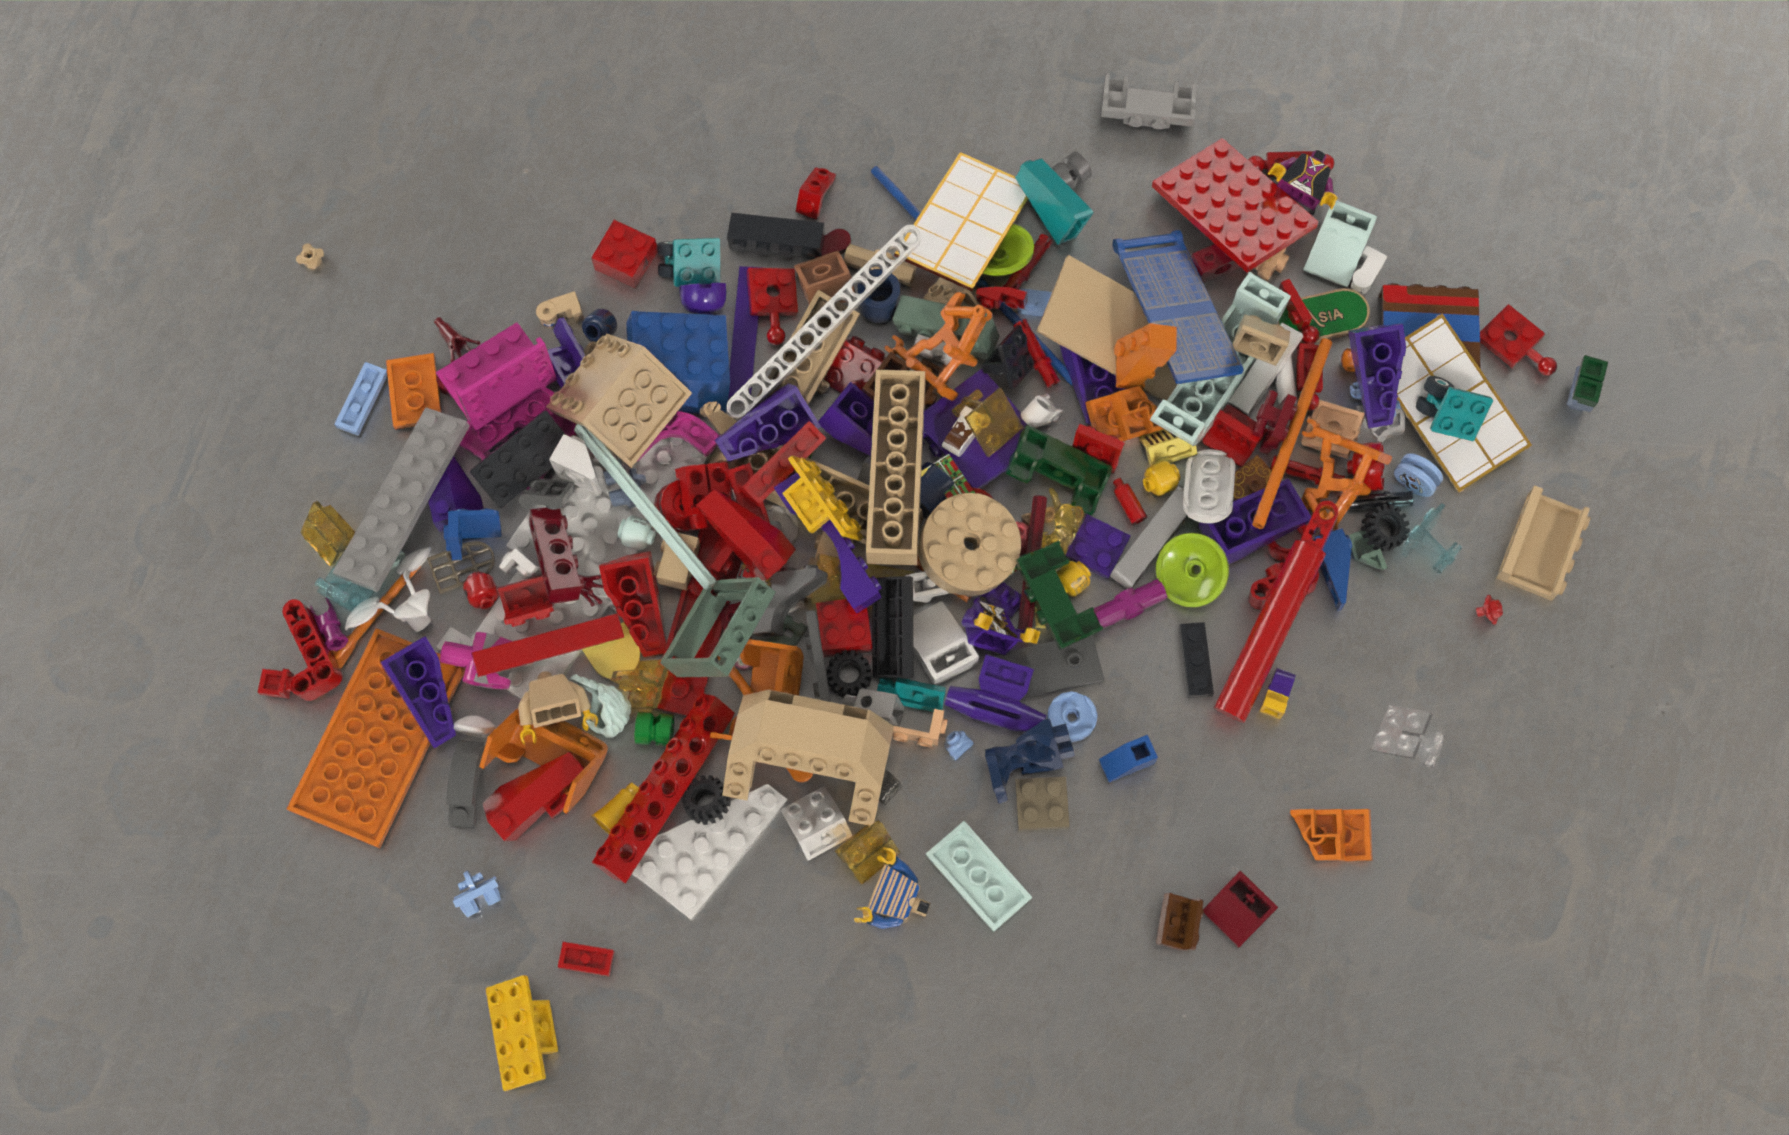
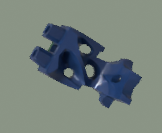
M1044 719L1017 738L1015 744L985 749V758L998 804L1008 800L1006 785L1009 775L1013 770L1022 767V775L1064 768L1063 759L1075 756L1066 723L1052 727L1051 720Z

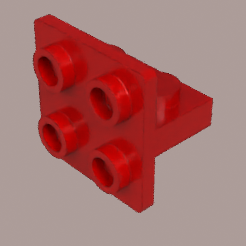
M1226 405L1224 410H1220L1216 415L1213 425L1203 438L1202 443L1211 449L1226 453L1224 456L1232 458L1236 465L1242 467L1259 445L1268 429L1265 427L1262 437L1254 436L1253 431L1257 422L1231 405Z

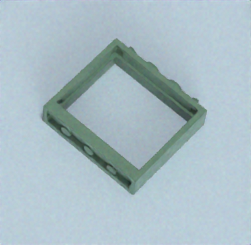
M759 577L716 580L712 588L708 590L703 588L660 663L677 677H728L776 592ZM712 589L716 593L715 596L710 593ZM742 600L709 658H694L727 601ZM717 655L721 658L718 663L714 661Z

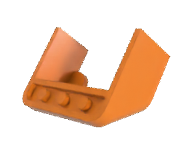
M749 639L740 654V658L745 665L753 666L750 684L753 692L774 690L799 696L804 661L801 648ZM737 716L731 722L729 734L711 732L710 737L732 741Z
M517 708L488 736L479 767L484 769L495 757L506 763H513L519 761L523 756L542 766L571 752L584 769L572 781L571 787L565 792L568 796L563 812L567 814L586 794L605 759L608 747L602 740L566 721L536 728L532 724L531 729L535 732L536 743H533L532 735H526L524 745L520 738L523 726H520L519 710Z

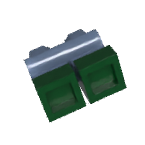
M1584 355L1581 365L1576 367L1567 406L1570 409L1580 412H1591L1598 404L1608 366L1607 361Z

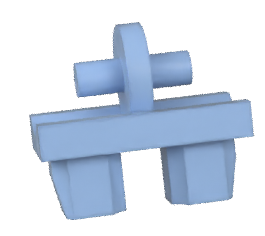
M469 871L464 872L466 880L457 885L460 891L467 887H470V889L455 896L453 903L456 908L460 907L466 917H469L480 910L474 900L478 896L483 894L488 906L500 901L499 882L496 876L476 885L477 882L484 879L482 873L480 872L472 876Z

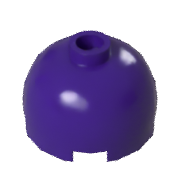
M726 283L689 284L679 287L681 304L691 314L712 315V313L719 312L725 305L727 297Z

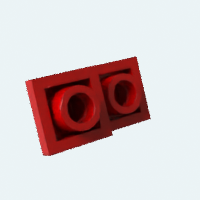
M984 287L976 291L977 302L986 309L995 308L999 310L1002 302L1010 308L1017 309L1019 307L1025 309L1028 301L1027 292L1014 288Z

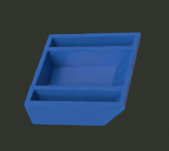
M631 311L626 322L627 341L644 346L692 392L678 411L688 414H700V409L706 403L717 402L721 406L720 410L726 413L730 387L726 315Z

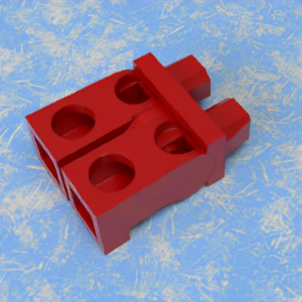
M728 462L689 465L675 469L676 479L680 480L681 499L684 508L683 517H689L692 530L708 528L707 519L695 505L713 489H716L732 500L731 486L726 470L729 469Z

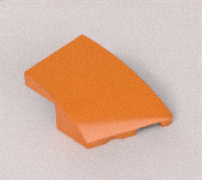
M1140 386L1085 402L1092 427L1108 436H1115L1120 441L1130 440L1163 430V428L1150 421L1157 406L1147 398L1146 393Z
M1370 809L1290 810L1291 816L1297 823L1316 861H1373Z

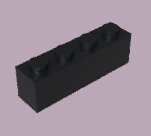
M731 212L727 241L729 248L738 252L750 250L756 251L759 254L777 253L784 257L795 255L802 256L805 259H815L816 256H822L826 231L824 222Z

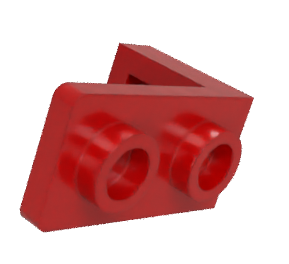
M815 167L799 189L795 212L817 219L820 216L823 197L836 179V174L829 172L825 168Z

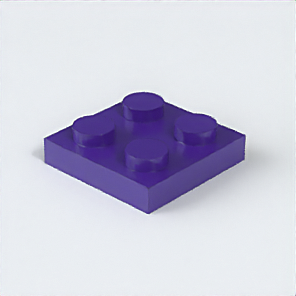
M1087 514L1065 556L1070 561L1082 562L1088 570L1109 580L1110 574L1116 567L1131 535Z

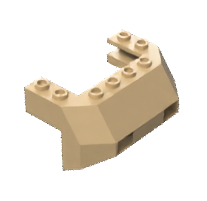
M774 690L743 695L729 749L722 796L747 801L749 790L753 783L756 762L856 782L848 821L874 827L894 726L871 710Z

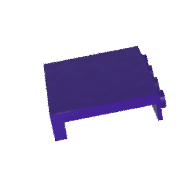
M982 368L953 389L958 393V397L955 400L951 401L943 397L924 411L923 440L925 439L930 445L931 453L936 458L940 457L941 459L949 454L971 488L979 489L1007 470L1010 457L1016 449L1020 433L1028 425L1022 419L1021 412L990 376L983 373ZM967 406L984 416V424L964 453L958 457L943 448L942 444L960 417L961 411Z

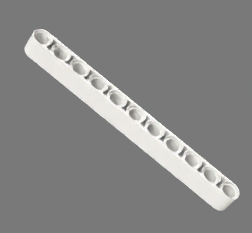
M915 225L904 226L730 398L727 403V411L733 419L740 420L764 401L919 246L921 232ZM906 233H913L917 239L913 243H907L903 236ZM896 250L900 256L896 260H890L886 256L887 251ZM877 266L881 268L883 273L879 277H873L869 273L870 268ZM860 283L864 285L865 291L862 294H856L852 291L853 285ZM843 300L847 302L848 308L845 311H838L835 308L837 301ZM826 317L830 319L831 325L828 328H821L817 324L818 320ZM805 334H810L813 336L814 342L811 345H803L800 341L801 337ZM788 351L796 353L797 358L794 362L789 363L784 361L783 355ZM771 368H775L780 372L779 377L775 380H770L766 377V372ZM754 385L762 388V393L758 397H752L749 394V389ZM737 402L743 403L745 405L743 413H733L731 410L733 404Z

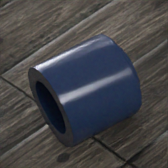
M881 269L869 271L873 277H879L883 273ZM891 273L858 306L861 315L865 319L873 323H885L893 319L900 301V284L897 277ZM858 283V294H862L865 291V287Z
M925 462L922 465V470L927 467L929 469L921 477L920 508L923 511V517L926 519L941 502L948 499L944 493L954 485V481L946 472L930 462Z

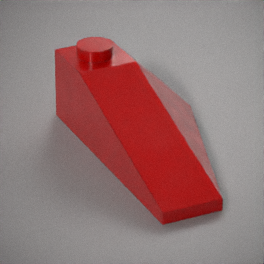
M651 551L626 555L599 565L604 591L608 598L610 597L618 615L629 629V633L636 645L639 646L643 657L664 654L667 640Z
M568 752L499 786L482 803L488 823L504 841H516L571 787L572 781L582 772L584 767L571 752Z

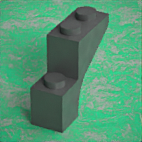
M805 565L800 570L786 567L782 568L781 572L774 573L772 575V589L776 593L752 635L760 638L783 636V625L789 610L827 582L828 573L818 569L816 565Z

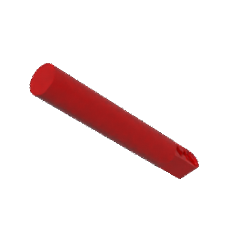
M1320 502L1301 540L1294 541L1214 706V709L1218 712L1245 723L1326 556L1323 548L1338 518V508L1333 502ZM1324 509H1328L1333 512L1334 516L1326 520L1321 518L1319 513ZM1317 529H1320V538H1317L1316 541L1311 540L1312 535L1316 533Z

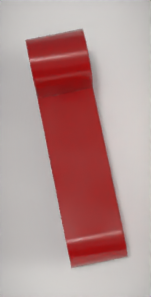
M292 599L285 603L282 613L308 668L292 677L290 690L303 700L312 701L336 688L341 683L343 676L332 651L328 650L325 645L326 639L320 633L310 608L301 601ZM311 630L310 634L304 638L305 633ZM321 650L319 656L314 658L315 653ZM330 671V675L324 679L325 673ZM309 683L307 689L302 691L303 686Z

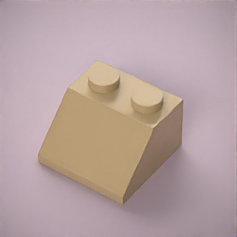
M1245 314L1239 324L1232 345L1235 351L1276 366L1288 347L1290 331L1285 330L1280 325L1264 322L1257 316Z

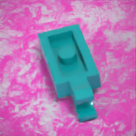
M880 677L877 691L896 694L903 706L934 712V709H943L947 687L904 678H897L896 683H894L889 678Z

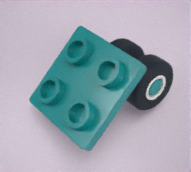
M719 238L674 239L673 241H663L657 244V253L665 257V263L658 264V275L673 277L675 287L689 284L721 283Z
M1429 376L1424 384V389L1428 392L1426 398L1418 397L1416 409L1422 414L1434 418L1430 426L1431 431L1474 441L1493 403V399L1489 396L1457 389L1452 383L1441 377Z

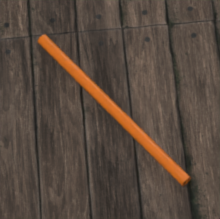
M1322 338L1296 405V413L1290 421L1288 434L1282 442L1252 522L1255 528L1263 529L1332 346V341L1327 338Z

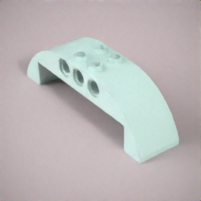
M1249 272L1237 289L1232 305L1221 320L1231 343H1233L1239 324L1245 314L1257 316L1269 324H1277L1291 296ZM1235 351L1244 369L1242 374L1178 384L1168 400H1162L1150 421L1190 445L1195 446L1211 428L1216 415L1220 410L1224 409L1256 358Z

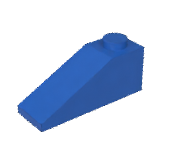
M1343 528L1331 532L1323 548L1326 556L1320 566L1337 611L1342 610L1346 604L1352 549L1351 539L1349 535H1345ZM1320 535L1315 536L1313 541H1316L1317 538H1320Z

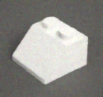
M563 434L549 459L556 475L600 496L602 491L585 442L577 436L572 435V437Z

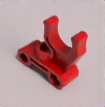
M1306 524L1297 529L1301 538L1307 527ZM1276 541L1267 545L1269 555L1276 560L1285 562L1291 548L1281 547ZM1283 562L1268 567L1265 570L1267 577L1257 580L1251 585L1248 602L1254 609H1262L1284 564ZM1317 572L1307 594L1315 590L1319 579V572ZM1256 593H1262V594H1264L1265 596H1264V597H1260V596L1256 595Z

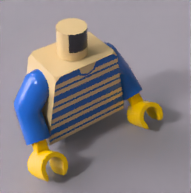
M883 847L888 853L887 858L877 856V859L882 863L888 864V866L884 865L868 907L856 908L862 911L863 917L854 918V921L857 923H867L880 929L898 927L903 922L907 923L911 912L926 917L931 903L917 898L921 887L918 884V878L911 868L896 856L893 849Z

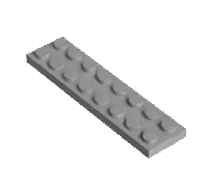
M429 408L424 409L335 567L333 574L336 577L375 592L379 591L470 426L467 421Z

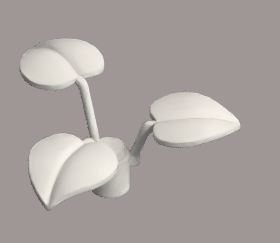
M428 546L410 553L400 561L396 568L398 575L403 574L411 593L407 601L394 610L386 604L379 602L380 599L377 596L368 598L358 604L350 613L345 624V630L347 631L348 628H353L367 622L379 608L390 612L396 619H400L402 622L407 621L415 632L423 630L431 621L427 615L430 592L428 589H423L415 593L409 575L410 572L417 570L425 562L431 547Z

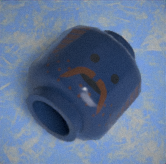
M606 309L594 310L582 322L583 333L591 342H597L606 334L614 335L618 326L615 316Z

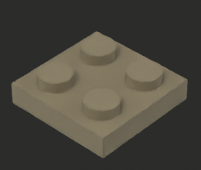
M1066 777L1015 779L1018 831L1067 829L1070 827Z

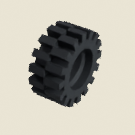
M1383 504L1368 512L1365 518L1362 519L1361 523L1365 525L1361 527V531L1366 532L1362 535L1363 539L1368 537L1369 541L1367 544L1369 546L1374 544V550L1381 549V552L1390 551L1407 540L1408 536L1406 534L1410 533V529L1406 528V526L1410 524L1409 520L1404 521L1403 519L1407 517L1405 513L1399 514L1401 511L1399 507L1394 509L1392 504L1388 506ZM1381 519L1390 525L1391 536L1384 535L1380 530L1379 521Z
M843 650L842 654L836 653L835 658L830 659L826 675L829 687L832 688L834 693H839L841 697L846 694L857 696L860 689H867V686H870L872 678L871 666L868 659L863 657V654L860 652L856 654L855 650H851L848 653L847 650ZM848 665L854 666L859 672L858 678L851 683L844 682L839 676L840 670Z
M705 775L700 776V781L696 778L692 780L694 784L688 786V791L684 792L681 802L692 821L694 820L697 824L702 822L703 825H708V820L713 824L716 823V817L720 820L723 818L722 812L727 814L729 811L727 806L731 805L729 800L731 798L722 796L724 784L719 778L716 777L714 779L712 775H708V779H706ZM707 794L715 795L709 804L704 806L697 805L703 796Z

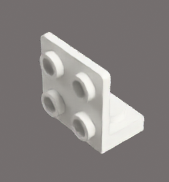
M821 787L781 809L782 815L797 838L808 861L853 837L844 816L826 787Z

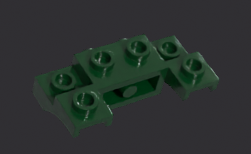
M1026 425L1020 433L1016 449L1010 457L1005 474L1028 484L1033 472L1036 471L1074 490L1070 506L1092 516L1096 511L1105 485L1110 478L1112 466L1057 438H1053Z
M1058 540L1016 559V565L1026 583L1027 589L1024 590L1026 598L1030 603L1034 602L1038 610L1035 612L1037 620L1041 626L1045 624L1046 628L1049 629L1060 651L1102 631L1103 627L1100 625L1093 607L1077 614L1055 570L1069 564L1070 561L1069 559L1067 560L1060 546L1061 543Z

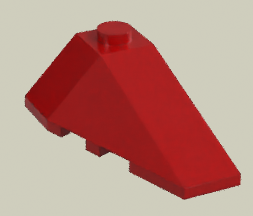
M713 489L695 505L751 573L762 581L768 580L786 564L796 550L781 530L716 489Z

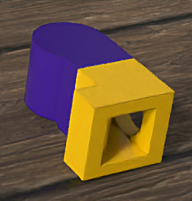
M1278 667L1276 668L1259 712L1278 719L1282 718L1296 674Z

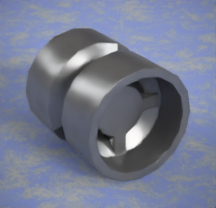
M1076 151L1064 158L1063 163L1059 162L1052 167L1072 190L1076 188V183L1081 184L1092 176L1088 162Z

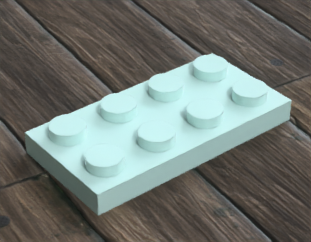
M965 821L926 853V857L993 933L1032 899V896Z

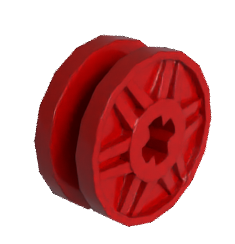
M680 480L663 486L655 497L654 505L676 532H686L692 530L689 517L684 518L683 510L679 507L681 505L680 502H682Z

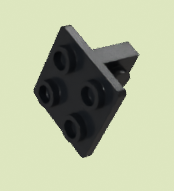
M1016 325L981 365L984 374L994 373V375H1001L1005 373L1010 389L1016 388L1033 368V357L1029 354L1027 337L1021 325Z

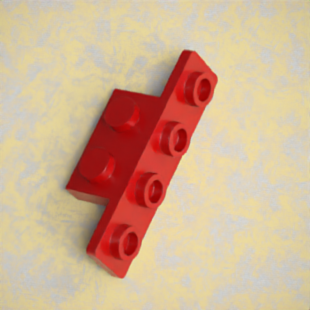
M720 537L703 562V565L716 580H722L725 575L731 572L734 561L738 556L725 540ZM695 577L687 586L688 590L697 596L703 590V587Z

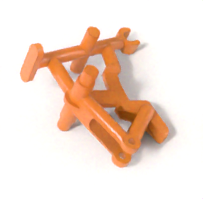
M961 292L955 293L942 309L940 314L945 324L934 336L928 340L921 339L907 351L903 347L904 341L893 335L892 338L896 341V346L894 348L887 345L884 347L887 352H892L895 355L898 354L906 362L907 367L915 371H925V379L937 389L941 396L951 401L958 397V393L949 388L945 383L960 364L971 367L977 365V359L970 353L986 322L992 318V312L989 309H985L982 305H976L975 307L961 306L965 298V294ZM958 318L971 319L959 341L954 334L959 327ZM944 341L946 345L943 347V351L952 359L937 377L932 373L930 367L922 364L915 356L924 349L933 350V348Z
M1307 419V422L1313 425V430L1310 433L1302 431V435L1308 438H1315L1317 436L1323 439L1320 460L1323 462V473L1318 489L1306 488L1301 500L1306 509H1311L1312 513H1314L1317 505L1321 502L1320 500L1328 498L1330 491L1343 492L1335 503L1338 508L1337 522L1332 530L1335 531L1338 530V524L1357 496L1370 494L1371 489L1363 483L1372 459L1389 465L1392 456L1323 429L1317 421ZM1332 443L1363 455L1354 478H1333L1335 460L1330 457ZM1326 509L1319 513L1320 517L1326 520L1334 516L1332 511L1328 514Z

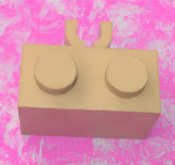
M678 533L693 553L698 556L700 549L699 538ZM663 539L661 545L663 555L661 561L656 562L654 575H656L660 585L688 591L687 586L690 583L692 574Z

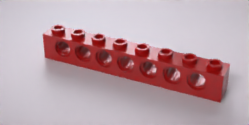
M702 693L695 700L693 708L687 717L682 720L680 728L674 737L667 743L665 751L659 760L654 763L652 771L639 786L638 792L626 806L620 820L612 827L610 835L597 850L596 856L591 863L612 879L626 884L719 740L718 738H711V732L723 733L735 715V712L718 697Z

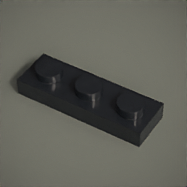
M1205 622L1180 624L1179 631L1188 698L1211 697L1214 695Z

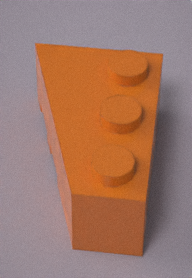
M1149 323L1118 339L1114 348L1116 355V388L1129 389L1140 386L1143 390L1145 388L1144 382L1147 379H1153L1155 376V369L1163 367L1176 352L1177 327Z

